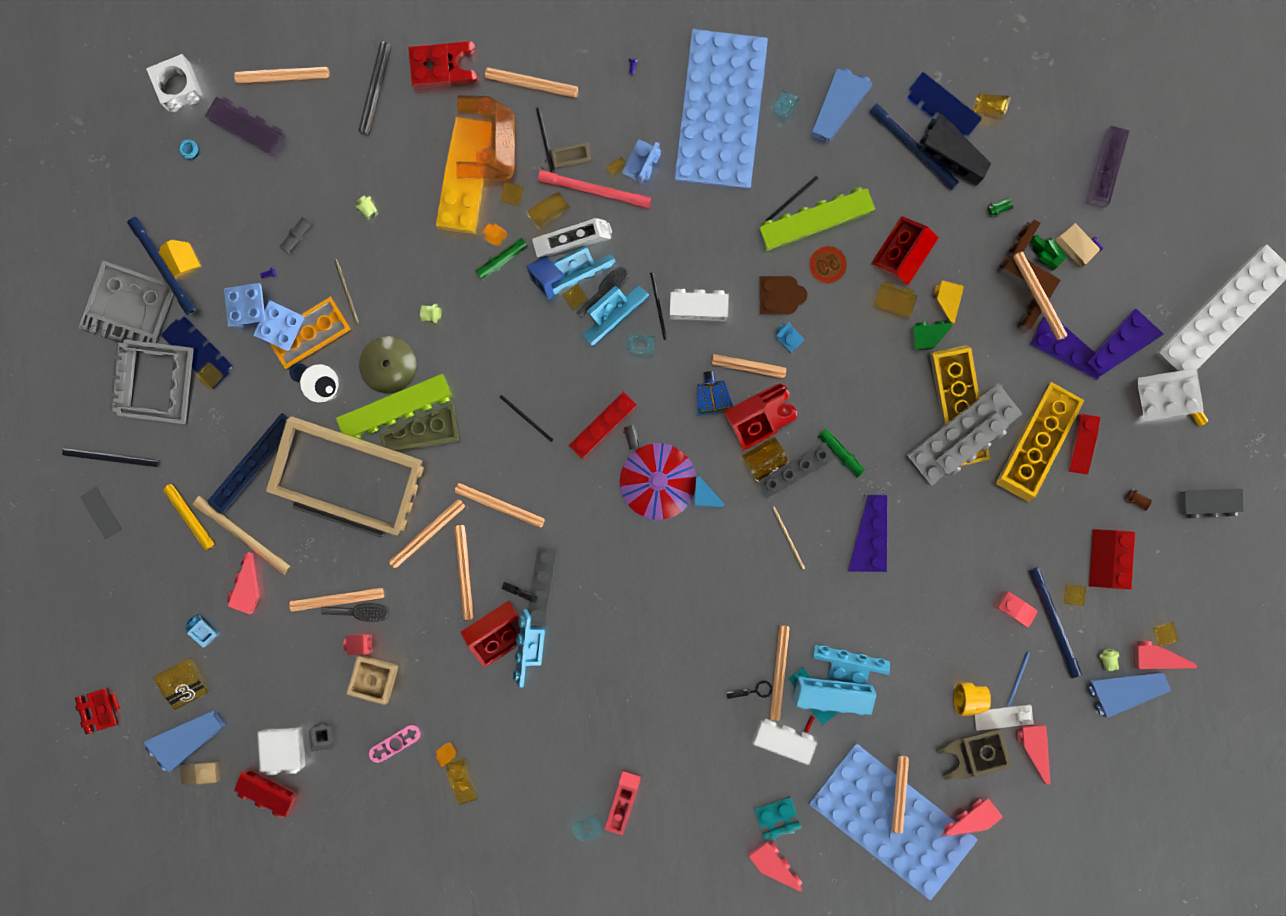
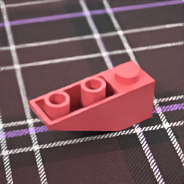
M248 552L247 555L244 554L241 560L243 567L241 572H238L235 576L234 583L236 585L234 590L229 592L227 601L229 602V607L247 614H253L259 598L255 555L253 552Z
M989 798L983 801L979 799L971 805L973 809L969 812L965 810L957 816L959 819L957 822L947 824L943 828L944 832L940 837L987 830L998 822L1002 816Z
M766 840L748 854L761 873L798 891L802 890L800 886L802 881L796 874L792 875L788 870L791 868L785 858L782 860L777 855L779 850L773 842L769 844Z

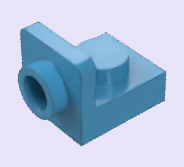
M790 322L787 325L783 323L776 330L778 334L775 338L790 353L805 340L792 327Z
M199 614L195 617L192 616L186 622L185 630L187 634L203 648L217 635L216 631L203 621Z

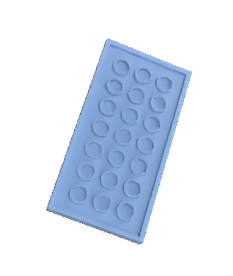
M692 29L675 180L745 189L751 188L768 38Z
M855 743L808 804L931 901L978 839L970 833L941 838L940 835L944 832L943 828L950 822L954 824L955 821L908 784L906 787L903 832L893 833L892 822L896 774Z

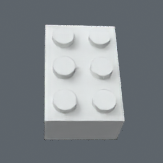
M674 289V292L670 293L669 319L727 321L729 294H724L725 291L713 290V293H705V290H694L693 293H687L686 289Z
M1197 368L1138 378L1144 421L1203 412Z
M767 718L764 721L759 720L752 743L756 746L808 765L817 744L813 740L814 737L802 731L801 734H797L794 728L783 725L782 728L778 727L775 721Z

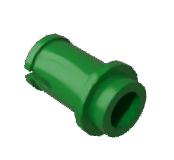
M1008 197L996 203L991 202L987 206L990 216L997 217L1000 213L1013 209V204H1008L1012 200Z

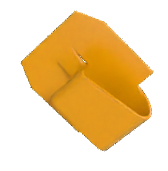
M488 223L482 231L486 235L484 239L494 246H500L507 236L506 231L496 223L494 225Z
M449 742L436 751L437 755L435 758L440 767H443L455 757L457 752Z

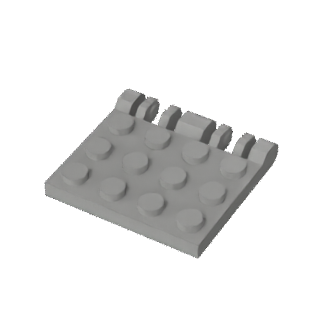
M103 260L81 318L79 329L86 332L89 330L90 333L94 334L97 331L99 320L104 321L100 334L103 338L107 336L110 324H112L109 340L123 343L127 330H129L128 340H134L135 333L141 334L139 341L156 343L172 300L173 292L166 282Z

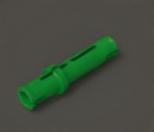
M521 237L495 257H490L488 262L475 270L480 279L484 280L494 271H499L500 267L528 248L527 243Z
M827 428L818 436L824 443L826 442L827 446L843 462L842 465L847 466L857 478L866 470L854 458L855 455L851 454Z

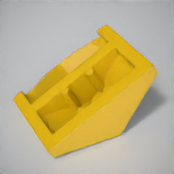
M170 240L162 244L158 251L175 279L201 266L190 243Z

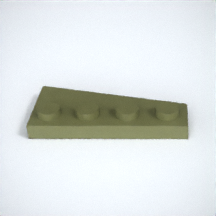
M449 404L443 409L435 410L429 415L422 418L419 417L408 424L400 425L380 434L382 447L400 452L459 442L454 404Z

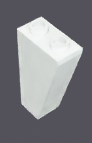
M594 218L533 238L532 241L537 257H549L610 240L612 229L607 221Z

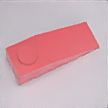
M1140 641V645H1134L1136 669L1197 668V664L1160 646L1152 645V641Z
M1020 726V731H1017L1018 742H1021L1022 748L1042 782L1048 785L1050 784L1046 726Z
M622 771L604 830L623 835L638 790L640 776Z

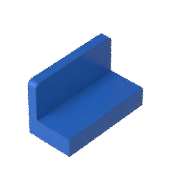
M544 256L527 265L530 279L548 299L555 296L551 284L564 277L555 264L547 256Z

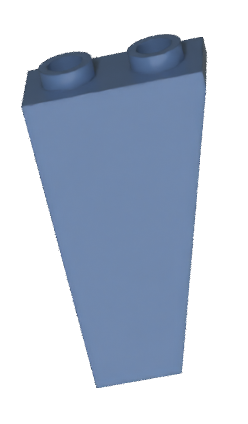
M837 68L811 136L829 142L870 90L873 82L869 81L870 79L866 76L859 75L858 77L853 75L848 69L841 68L840 70Z
M1163 672L1088 681L1090 684L1088 690L1098 703L1096 704L1097 711L1106 718L1171 691Z
M211 711L144 742L147 746L145 749L149 755L155 756L158 759V765L163 771L171 772L226 725L214 711Z

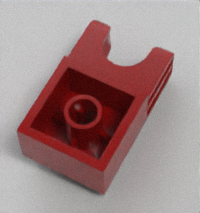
M471 41L408 47L413 89L467 84L478 80V75L473 70H463L458 67V61L462 56L472 54L475 51V44ZM432 63L434 66H432V69H428L426 65Z
M784 384L773 385L724 411L734 436L743 450L776 434L777 429L793 422L797 418L798 413L793 405L789 403L781 405L789 398V391Z

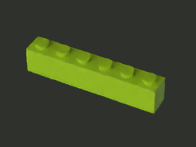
M862 187L852 190V194L847 196L840 194L833 197V201L826 202V200L816 203V207L811 209L804 207L797 210V214L790 215V213L780 216V220L775 222L771 219L761 223L762 226L759 227V233L766 251L873 213L875 207L868 188L862 190Z
M440 374L339 416L336 420L343 434L360 439L361 434L368 432V435L379 431L378 427L386 425V427L392 426L397 423V419L402 417L404 420L414 416V412L418 410L425 412L432 409L431 405L435 403L441 405L449 402V398L453 395L445 376Z

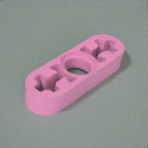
M409 725L370 749V759L375 763H380L408 747L420 738V729L415 725ZM408 729H410L411 731L415 730V739H413L412 737L407 738L405 740L407 744L404 745V740L401 736H399V734L402 733V736L404 737L409 733ZM396 738L400 741L398 749L390 747L391 739ZM385 743L387 750L391 753L389 755L387 751L382 753L381 759L374 757L375 749L377 748L378 751L385 748L382 744Z

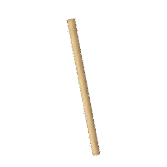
M775 506L772 507L774 515L801 569H805Z

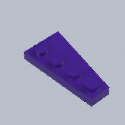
M1134 309L1086 364L1097 375L1102 376L1164 335V333L1140 311Z
M1044 316L1029 345L1098 380L1100 376L1086 364L1095 352L1063 324L1062 326L1067 336L1057 340Z
M867 495L848 571L887 572V495Z

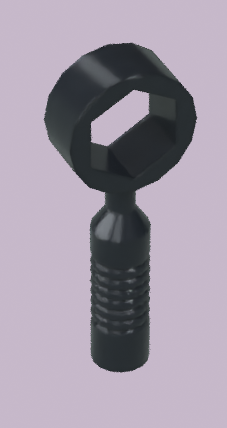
M503 582L502 590L515 595L518 594L519 597L533 603L537 601L538 597L523 589L519 590V587Z
M762 680L756 684L755 689L745 688L727 691L726 694L727 699L749 696L751 693L756 692L759 697L766 698L771 695L773 688L768 681ZM767 683L770 687L769 693L761 695L758 692L759 685Z

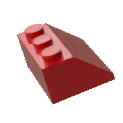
M901 216L871 264L893 279L909 285L939 237L928 226Z
M1092 529L1088 587L1132 590L1135 532Z
M509 601L460 632L468 648L484 668L518 647L517 634H520L519 614Z
M248 768L240 773L234 791L238 793V797L243 800L250 799L254 801V805L261 809L266 807L272 810L271 814L278 818L289 815L299 794Z

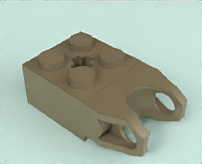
M1001 729L955 740L946 747L937 749L938 754L953 753L959 760L956 770L944 775L945 780L951 778L967 779L1012 767ZM985 747H988V750L992 749L989 758H986L985 755L982 756Z

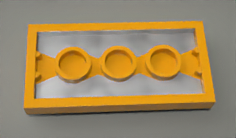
M331 296L301 314L304 316V320L289 351L269 343L285 369L290 368L351 330Z

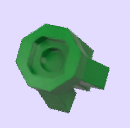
M1039 235L1032 237L1031 243L1034 245L1033 250L1039 255L1038 259L1048 264L1053 270L1067 258L1052 238H1046L1044 241Z

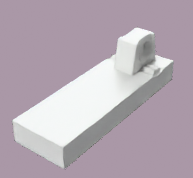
M1032 705L993 708L987 712L974 714L975 730L1034 724Z

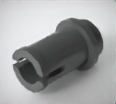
M635 424L624 427L625 431L623 433L626 434L629 450L641 447L637 434L638 428L635 427Z

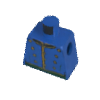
M715 371L703 372L705 383L697 385V416L723 413L733 407L725 381H716Z

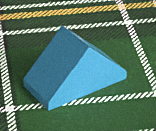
M698 476L696 478L694 506L722 507L725 505L704 480Z

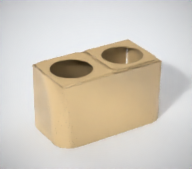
M1076 223L1056 238V242L1081 267H1084L1100 250Z

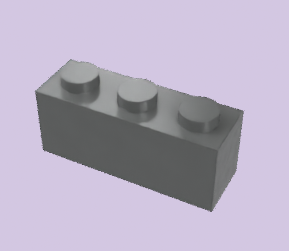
M1243 489L1180 492L1182 515H1188V518H1200V514H1207V517H1219V513H1226V517L1238 516V512H1244Z

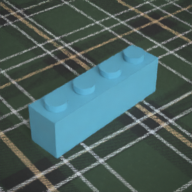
M798 677L793 698L796 706L802 709L812 708L820 711L831 710L839 713L850 712L857 715H871L877 694L873 685Z

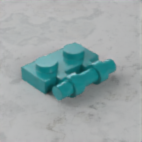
M791 797L754 809L760 828L766 826L769 828V832L763 833L765 841L769 839L775 840L778 839V836L786 833L792 834L795 833V830L801 829L799 821L791 823L790 818L797 816ZM785 821L786 826L775 829V823Z

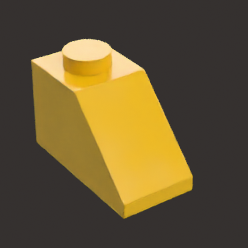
M942 280L939 285H935L933 295L936 296L935 302L945 320L953 325L956 320L964 286Z

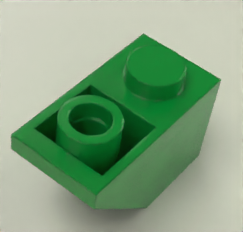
M946 320L935 321V325H927V322L916 323V326L911 328L913 351L935 348L952 328V323H946Z

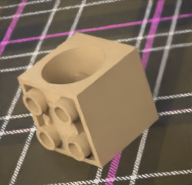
M365 655L358 656L347 694L380 704H387L390 700L399 665Z

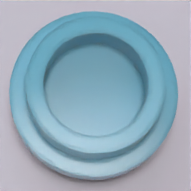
M186 139L180 143L179 153L184 158H193L198 153V146L193 140Z

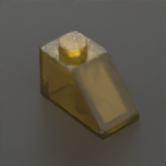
M557 192L543 199L527 212L540 230L568 210L570 206L562 195Z
M461 759L446 764L448 780L459 805L477 800L476 791L465 760Z

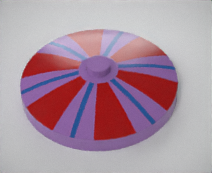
M663 443L642 446L627 458L620 474L622 496L627 505L642 517L653 520L674 517L689 505L695 493L696 474L689 458L674 446Z

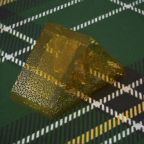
M979 94L973 112L1002 120L1006 116L1011 97L1006 95Z

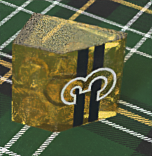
M192 658L186 659L153 677L161 694L174 710L209 693Z

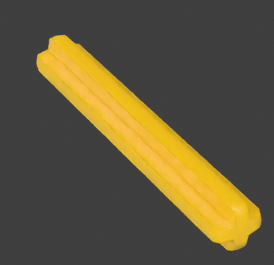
M173 484L165 486L163 492L204 550L210 549L214 542Z

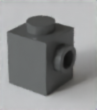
M319 724L310 728L311 752L331 749L333 743L330 725Z

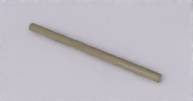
M335 259L334 262L355 324L357 325L359 321L338 259Z

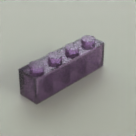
M215 97L205 117L274 157L285 139L281 133L282 130L275 125L269 127L265 124L266 121L257 115L255 118L248 115L249 111L241 106L238 108L232 106L233 102L225 97H222V99Z
M1112 125L1106 130L1087 203L1106 207L1110 204L1130 130Z

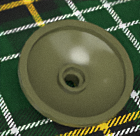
M384 336L371 341L362 351L359 360V370L364 382L373 390L386 394L396 393L406 388L413 380L417 368L416 357L411 347L403 340L391 336ZM386 360L390 362L388 367L383 366V362Z

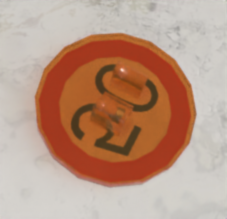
M824 246L814 251L810 258L809 268L816 280L821 283L830 284L837 282L843 277L846 272L847 261L845 255L838 248Z

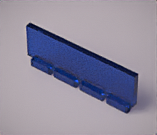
M924 72L920 74L909 88L911 93L907 98L917 106L921 101H924L925 103L921 109L931 117L936 112L939 115L942 114L963 135L969 136L983 119Z
M185 316L180 320L176 319L161 336L170 345L194 348L192 368L212 389H215L230 374L228 370L233 365L224 356L217 360L216 358L221 353L210 342L203 346L207 338L197 328L191 333L189 332L194 325Z

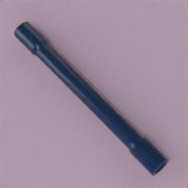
M878 103L871 108L869 112L887 126L951 190L959 183L938 162L919 152L918 150L921 146Z
M133 217L129 219L127 224L161 273L187 316L193 314L196 308L176 281L138 218Z
M1037 567L1029 570L1062 650L1072 679L1082 675L1077 659L1074 657L1058 617L1041 568Z

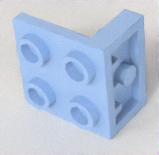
M638 139L622 174L643 184L644 180L648 181L652 173L653 167L651 166L653 163H657L661 155L659 143L656 142L652 146Z
M260 283L224 288L228 327L242 328L244 324L265 321Z
M269 300L264 309L265 321L258 322L253 336L289 351L304 320V316Z

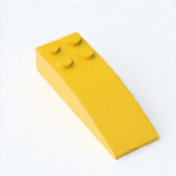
M456 117L436 221L438 229L472 235L476 234L494 126L493 122Z
M968 345L929 352L943 426L980 398L972 349ZM989 448L985 451L979 450L975 453L976 458L969 463L965 461L961 465L990 460Z
M1050 382L995 484L1027 502L1034 499L1085 400Z

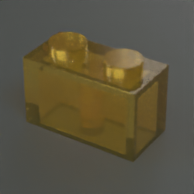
M886 281L885 284L881 283L879 285L872 307L909 319L918 295L914 294V291L911 289L903 288L901 290L896 288V284Z
M775 437L742 455L748 470L756 482L790 463L785 451Z

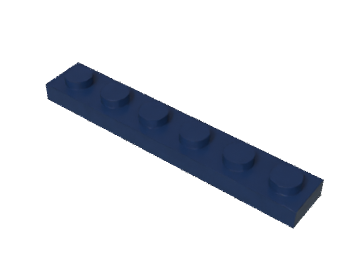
M281 413L208 499V502L218 511L224 513L279 448L286 421L289 419L285 414Z

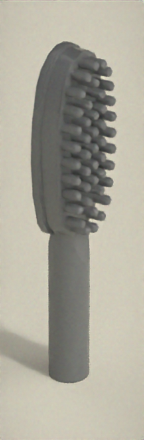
M618 267L610 272L599 285V291L576 313L582 318L587 313V310L614 286H617L620 290L629 278V271L625 267Z
M362 603L354 606V608L322 607L321 614L354 616V618L361 621L379 622L389 617V609L381 604Z

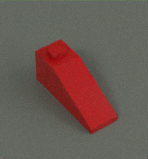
M1086 414L1077 415L1069 472L1088 475L1101 417Z

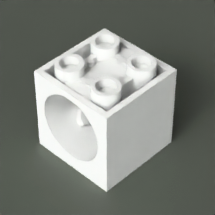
M183 54L146 68L160 104L167 111H179L182 109V106L188 103L189 105L196 104L204 97L191 64ZM178 74L186 76L187 83L182 92L176 95L166 94V83L172 76Z
M303 727L265 729L258 732L260 772L266 771V775L278 774L281 770H285V773H297V771H300V768L305 766Z

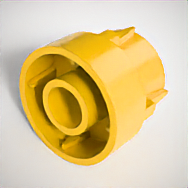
M958 683L955 686L954 707L959 716H973L980 712L989 711L991 696L988 687L975 686L973 683Z

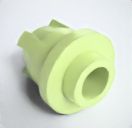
M364 195L355 202L357 204L355 209H358L367 218L377 209L370 200L371 197L368 196L366 198Z
M437 304L421 306V321L437 323L438 319H441V308H438Z
M1114 649L1103 650V653L1099 656L1103 662L1104 669L1107 672L1118 670L1119 652L1114 651Z

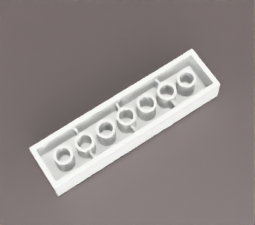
M1267 244L1260 247L1160 348L1155 356L1172 372L1198 369L1286 280V262Z

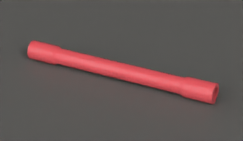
M540 170L538 176L539 182L560 185L629 202L645 208H649L651 197L579 181Z

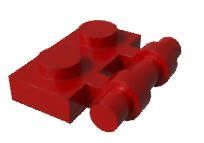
M107 688L86 694L88 702L85 703L82 696L75 697V708L79 712L81 718L80 725L84 729L85 735L93 733L92 724H95L97 731L117 725ZM90 707L92 719L88 718L86 708Z

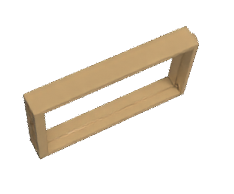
M291 416L286 421L266 492L398 536L401 531L405 530L407 524L405 516L406 513H410L413 505L410 500L412 495L415 496L418 489L416 481L417 477L421 478L424 467L421 464L423 460ZM297 429L412 468L395 525L280 487L279 484L295 430Z

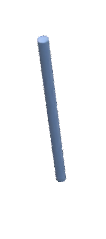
M1026 652L1006 707H1010L1030 655L1028 652Z

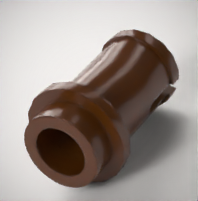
M1131 489L1126 496L1128 503H1134L1145 511L1148 510L1152 503L1151 499L1139 494L1136 489Z

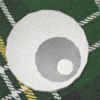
M322 364L308 367L300 379L302 393L314 402H326L336 394L339 386L336 373L330 367Z

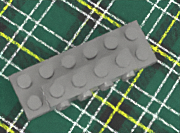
M996 384L907 456L932 486L944 475H949L950 473L954 475L959 472L961 464L965 461L967 463L973 461L976 458L975 453L981 449L982 451L988 449L992 445L991 441L996 437L998 439L1002 438L1007 433L1008 425L1021 416L1022 412L1001 385Z

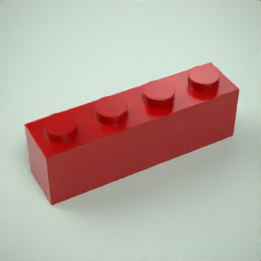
M623 391L569 444V447L583 460L637 407V404Z

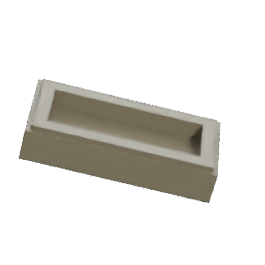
M588 142L550 149L554 169L592 162Z

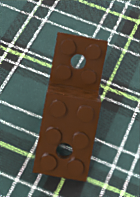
M1035 219L1023 225L1018 233L1021 237L1012 243L1008 250L1011 252L1010 255L1004 257L999 265V268H1001L999 271L1000 275L1030 293L1032 292L1016 265L1013 256L1019 252H1024L1041 224ZM1027 260L1049 300L1061 280ZM1035 298L1028 305L1031 308L1029 312L1024 313L1018 322L1021 324L1018 330L1023 333L1032 329L1042 312Z

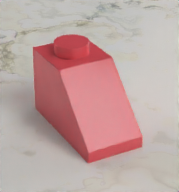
M1006 591L995 607L1029 628L1038 613L1036 609L1025 601Z
M371 634L347 635L346 640H343L344 651H347V655L373 653Z

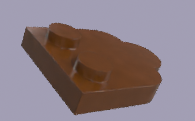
M792 276L759 277L760 315H791L797 310L798 305L803 304L808 297L807 290L803 286H799L797 280Z

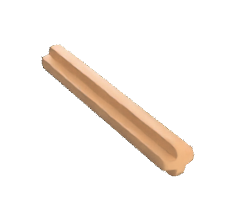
M713 354L711 364L714 366L782 379L785 378L787 371L785 367Z
M906 756L898 757L892 822L893 833L903 832L909 758Z

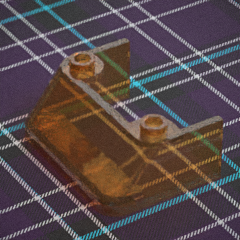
M457 95L458 113L492 115V148L479 150L476 154V162H456L457 179L505 180L511 178L514 174L515 165L514 111L490 96Z

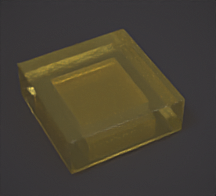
M623 157L606 166V171L609 175H613L625 167L626 162Z
M505 182L500 201L519 206L524 187Z
M579 284L562 294L572 310L588 301Z
M210 362L196 375L208 389H212L224 376Z
M1066 585L1064 604L1084 606L1086 587Z
M1174 622L1154 627L1159 646L1179 641Z

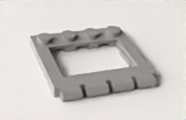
M124 339L123 343L117 342L116 356L122 357V360L115 359L114 375L120 376V379L113 378L112 394L118 395V398L111 397L110 411L116 412V416L186 424L194 348ZM136 351L155 355H174L168 412L158 411V409L131 407Z

